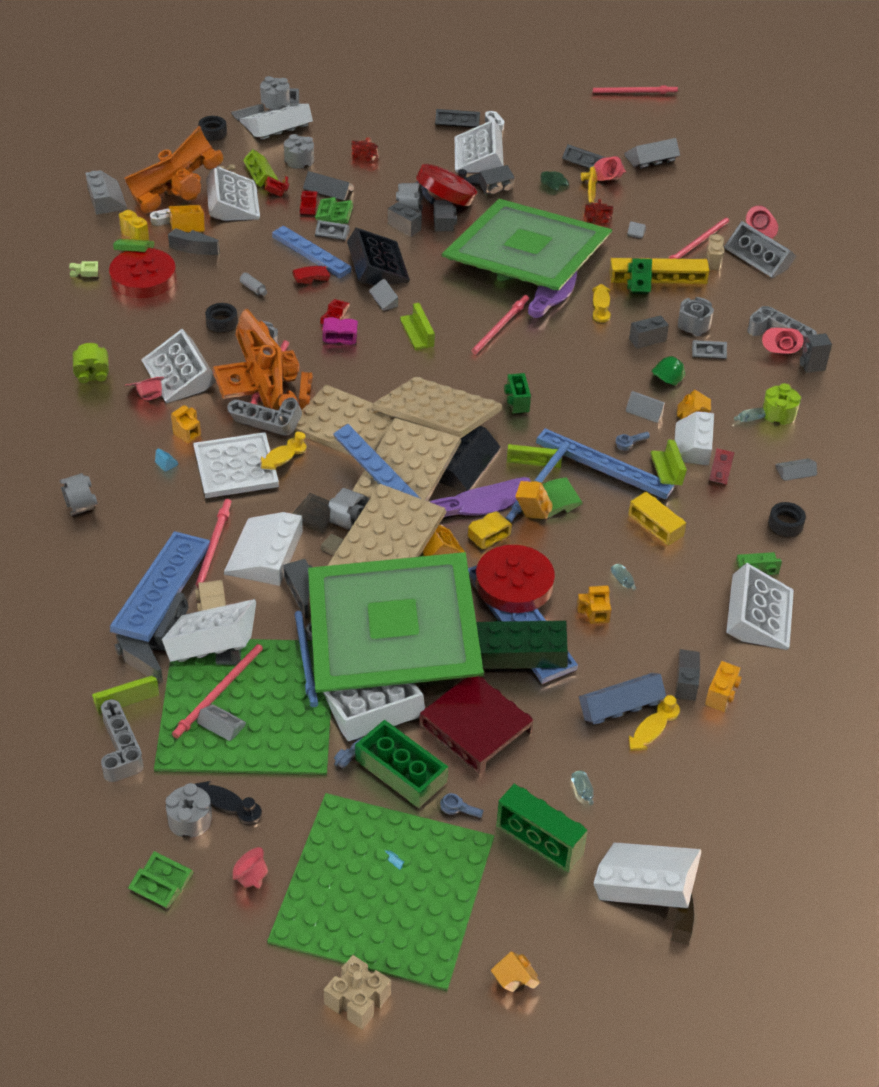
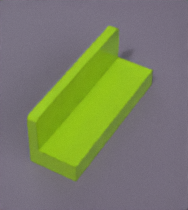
M254 149L243 159L256 185L259 187L264 185L268 176L278 180L267 159Z
M414 303L413 314L401 316L400 321L415 350L434 347L435 333L420 303Z
M668 439L665 452L652 450L650 455L662 484L682 485L687 469L676 441Z
M508 444L507 462L546 466L558 449ZM562 457L554 466L555 468H561Z
M151 675L94 693L92 697L98 713L102 714L101 706L107 700H116L120 703L121 707L159 696V689L156 677Z

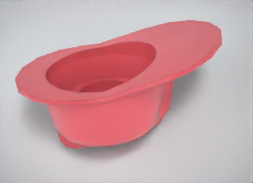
M617 156L602 158L594 164L597 181H616L626 173L621 159Z
M761 205L754 206L747 212L746 222L748 225L771 239L777 235L778 223L766 207Z
M770 328L766 330L762 337V343L768 351L784 355L799 351L804 342L803 335L798 330L792 328Z
M154 377L142 382L126 384L125 386H135L142 399L153 400L161 396V381L165 378Z
M261 847L248 851L234 866L233 880H237L246 888L253 885L258 889L261 888L262 879L268 873V868L263 859L264 851Z

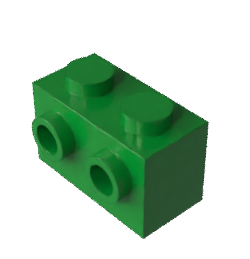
M632 258L627 266V272L630 273V279H627V289H630L629 293L649 294L651 292L652 259Z
M525 373L508 374L507 384H504V393L508 395V407L511 406L512 413L530 412L531 394Z

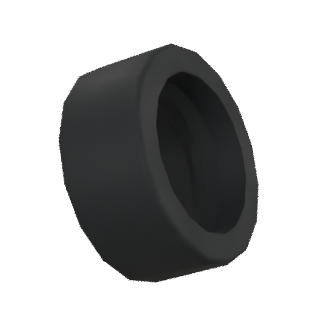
M212 115L199 120L198 126L201 127L207 140H220L226 136L227 124L226 120L222 117Z
M229 303L213 304L205 312L206 325L214 332H228L233 330L238 324L237 309ZM222 315L229 317L223 320L214 319V317Z
M777 503L771 509L768 520L769 527L778 535L785 537L796 536L803 531L806 514L795 503ZM778 516H791L797 522L786 523L779 520Z

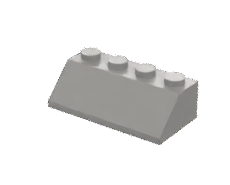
M743 221L740 222L724 246L726 250L771 278L786 271L796 258V255L791 250Z

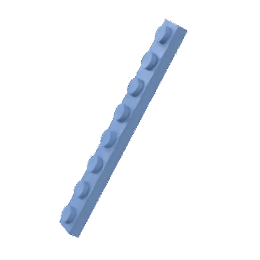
M349 424L333 433L335 439L378 484H383L420 498Z
M546 428L536 439L537 444L549 449H559L564 441H567L570 447L564 453V456L663 499H667L674 490L675 485L662 484L659 477Z

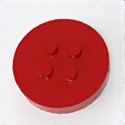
M422 164L416 176L417 181L424 188L445 200L459 205H472L477 194L476 188L468 181L451 171L435 165Z
M148 248L145 252L125 251L116 256L109 266L112 287L118 293L131 298L141 299L159 296L171 289L176 282V266L173 258L166 252L154 248Z
M503 545L491 549L481 557L476 568L475 584L480 597L491 607L509 613H524L541 607L550 599L554 588L555 572L550 560L538 550L524 545Z

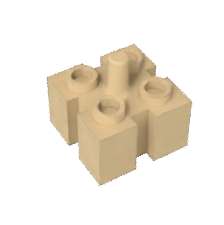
M352 955L341 968V978L335 976L325 987L324 1004L338 1014L344 1010L347 1012V1020L363 1030L374 1016V1006L381 1008L391 995V979L377 970L371 974L368 972V964Z

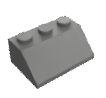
M676 138L635 146L624 153L625 157L634 167L640 166V168L648 167L652 163L654 166L662 164V161H667V163L676 160V157L680 156Z
M101 170L85 173L87 188L96 215L127 210L126 202L116 179Z

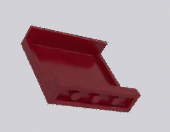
M479 676L463 679L420 712V726L479 775L486 770L487 761L523 732L527 731L531 734L533 731L534 720L528 713L523 712L513 701H509L498 689H494L484 678Z

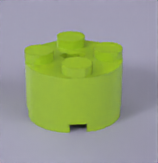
M85 343L78 346L76 351H73V373L80 383H87L93 380L102 382L107 379L109 373L108 352L104 347L102 349L98 347V344Z
M786 383L767 389L762 407L764 418L772 423L774 421L780 422V425L792 423L796 419L801 396Z

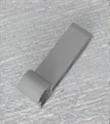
M762 306L750 316L747 330L750 335L759 336L770 328H792L798 330L803 335V344L805 343L806 336L817 334L814 329L769 306Z
M295 398L285 399L279 411L241 400H232L227 407L234 421L286 436L294 432L302 416V410Z
M107 700L101 706L102 716L116 751L105 755L101 760L105 780L116 782L140 773L144 765L141 749L120 703L116 700Z

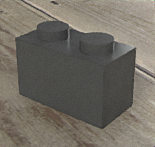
M508 165L480 171L478 183L485 195L513 189L515 177Z
M434 200L435 231H454V225H457L456 206H453V202L448 200Z
M399 202L388 208V225L410 237L421 231L422 214Z
M661 315L631 323L629 339L637 349L667 341L669 325Z
M826 333L806 336L805 343L803 344V353L800 357V365L803 366L806 373L826 370L832 343Z

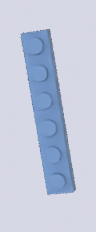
M282 226L272 232L274 239L318 266H326L328 272L336 277L342 278L351 272L350 265L289 228Z

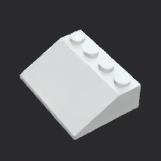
M291 103L286 107L285 105L281 106V109H270L239 119L255 137H260L261 139L268 138L269 134L272 133L274 135L283 133L282 130H295V127L299 125L300 127L308 126V123L313 121L309 104Z
M495 119L455 136L456 173L460 169H465L467 172H480L504 166L502 132Z
M218 166L211 169L206 178L209 215L223 221L259 220L260 212L255 181Z
M183 329L141 359L151 378H165L161 381V395L166 403L204 392L216 383L209 365L194 341Z
M281 512L248 518L224 570V575L280 586L284 577L283 565L290 563L303 532L302 516Z
M746 563L732 575L726 633L742 642L785 650L789 649L794 590Z
M248 600L182 615L162 639L170 662L176 660L183 662L194 656L201 658L213 652L220 654L227 649L234 648L239 650L244 648L252 636L256 600Z
M415 683L323 692L340 731L347 741L366 736L384 719L393 726L415 720L420 717V712L425 709L424 696Z
M613 843L600 862L594 880L598 898L605 901L688 908L701 856V849Z

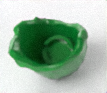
M673 356L663 358L651 370L655 376L673 386L681 382L686 375L683 362Z

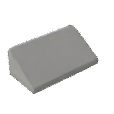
M253 105L232 111L231 114L240 121V118L263 112L264 105Z
M318 220L315 236L346 240L350 227L346 224Z
M385 279L369 290L383 311L398 307V296Z
M693 340L692 357L727 359V342Z
M632 391L626 412L658 423L663 416L665 402Z
M809 458L775 464L781 478L785 481L817 475V462Z
M214 704L200 709L197 720L199 725L228 741L234 739L246 725L245 721Z

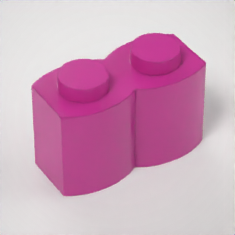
M325 318L322 341L331 344L338 342L347 345L356 344L358 321L354 319Z

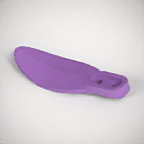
M577 271L559 291L545 286H538L535 298L529 304V315L533 318H540L551 306L564 301L571 294L575 286Z
M527 477L516 478L468 490L455 497H446L430 502L446 509L444 517L457 514L487 515L510 508L517 501L515 495L520 481H531Z

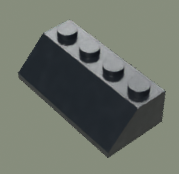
M478 426L460 438L461 443L439 483L462 492L473 488L501 450L497 441L482 426Z

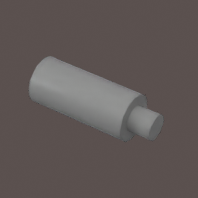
M248 273L241 275L240 282L255 294L263 296L267 294L265 285Z

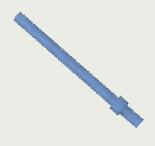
M564 441L534 481L543 482L570 447L567 441ZM518 501L512 505V510L505 517L510 523L517 514L522 512Z
M296 611L294 615L306 679L305 691L309 696L310 706L317 707L318 699L315 691L303 614L301 611Z

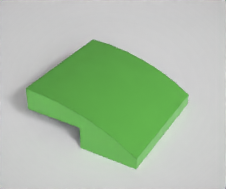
M335 197L321 199L315 219L347 224L353 209L352 200L337 202Z
M118 239L113 243L114 250L145 252L148 248H153L155 242L149 240Z
M567 477L542 484L547 491L550 501H552V511L549 512L548 518L564 509L568 513L583 504Z
M154 851L144 869L139 868L128 889L168 908L185 888L194 872Z

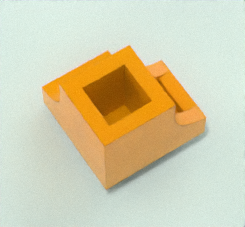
M694 389L690 394L685 395L683 400L677 405V417L683 419L696 411L709 413L711 411V399Z
M183 405L171 413L174 435L187 444L201 435L200 421L197 420V411L191 407L189 409Z
M608 585L591 586L588 588V593L578 594L577 612L585 614L589 618L590 624L610 623L611 606Z
M511 951L491 969V972L502 987L511 992H514L522 985L534 989L541 983L537 978V973L531 967L530 961L522 953L518 955Z

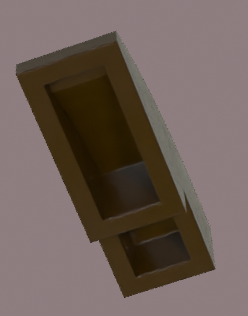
M692 893L688 908L669 906L666 918L675 921L671 941L685 945L690 943L694 924Z

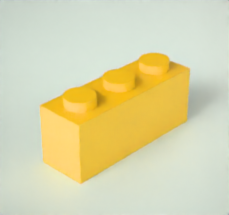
M644 492L630 501L628 515L669 546L684 536L686 522L648 492Z

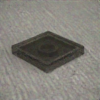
M309 493L292 513L302 516L303 526L322 534L331 524V509L328 507L329 500Z

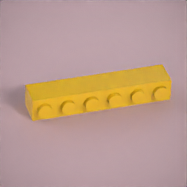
M611 258L609 268L611 283H627V279H630L627 266L632 258ZM639 258L652 259L651 283H708L709 266L707 259Z

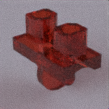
M369 137L365 141L353 140L351 143L352 158L360 159L361 155H365L366 161L373 162L375 158L380 156L378 145L371 143V138Z
M598 199L597 203L585 204L584 217H586L587 223H593L595 218H601V223L609 224L613 215V206L601 204V199Z

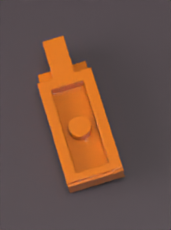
M301 371L299 406L301 410L306 405H309L310 395L307 394H310L312 372Z

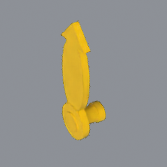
M593 166L590 167V172L581 173L582 182L589 180L588 197L591 204L595 203L597 173Z
M599 284L592 289V291H595L593 294L595 310L592 317L595 321L603 323L608 322L611 318V313L608 311L610 306V295L608 292H610V289L603 284Z
M296 432L294 438L288 440L287 445L271 450L266 455V458L261 456V468L276 470L277 466L290 461L294 454H303L307 447L304 442L305 434Z
M668 695L664 698V701L658 704L657 713L650 715L641 722L634 733V738L629 735L630 751L647 750L648 747L645 745L652 743L661 735L667 721H673L678 718L680 707L676 703L674 696Z

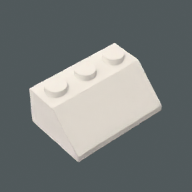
M696 411L676 422L675 441L683 462L709 465L713 442L714 413Z

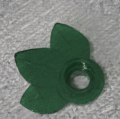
M546 171L540 175V181L553 190L558 191L559 186L569 187L568 180L560 172Z

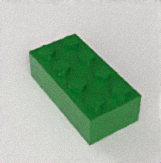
M385 719L355 744V760L418 808L448 782L449 766Z
M515 783L498 800L496 826L569 873L584 855L588 829L581 823L573 821L562 811L554 809L543 799H538L530 794L527 789L519 787Z

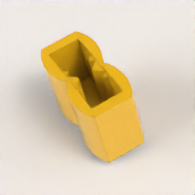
M125 210L119 214L120 228L124 235L131 237L133 240H149L148 224L145 219L137 217V214L131 210Z
M492 512L483 519L471 522L468 526L467 536L481 549H486L495 542L506 539L511 534L512 524L499 512Z

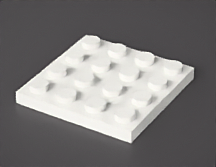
M266 432L193 443L205 498L279 487L276 470L261 468V456L266 458V455L270 452Z

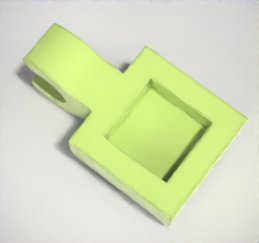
M82 261L81 264L70 263V276L76 277L81 274L84 277H98V261Z

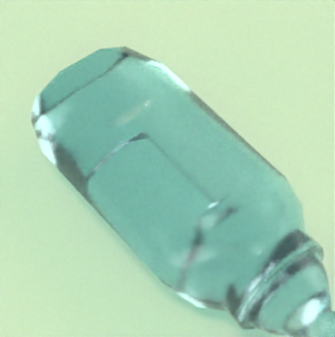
M753 408L742 411L738 416L734 417V420L749 422L764 418L766 413L763 408Z
M621 564L613 565L611 572L623 586L636 590L634 578L629 571Z
M581 770L572 773L571 779L578 794L585 801H588L589 805H593L594 789L587 774Z

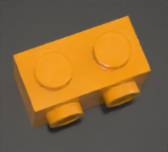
M520 481L515 497L526 518L547 519L549 512L552 511V501H550L542 483L537 481Z
M721 661L708 689L706 706L725 712L728 703H732L736 694L734 689L740 686L742 677L739 676L741 667Z

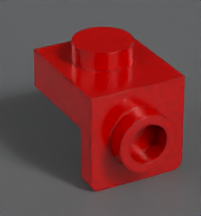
M268 176L265 180L264 190L282 197L283 193L288 191L290 185L288 177L285 176L283 181L280 182Z

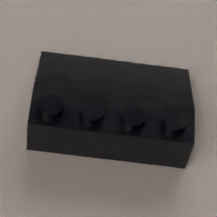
M355 227L347 244L358 281L372 286L383 279L388 284L408 283L410 278L397 241Z

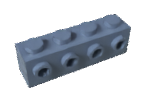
M649 673L578 697L584 720L598 724L604 722V718L610 716L611 718L623 716V712L628 710L630 712L639 711L646 704L648 706L657 705L660 703V700L666 697V692L661 674Z

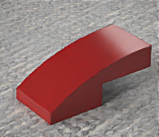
M302 191L300 214H316L318 191Z
M307 266L295 269L292 272L296 282L303 284H312L313 279L328 281L330 278L326 266Z
M334 299L328 304L327 312L321 316L320 323L324 324L325 318L342 320L350 303Z

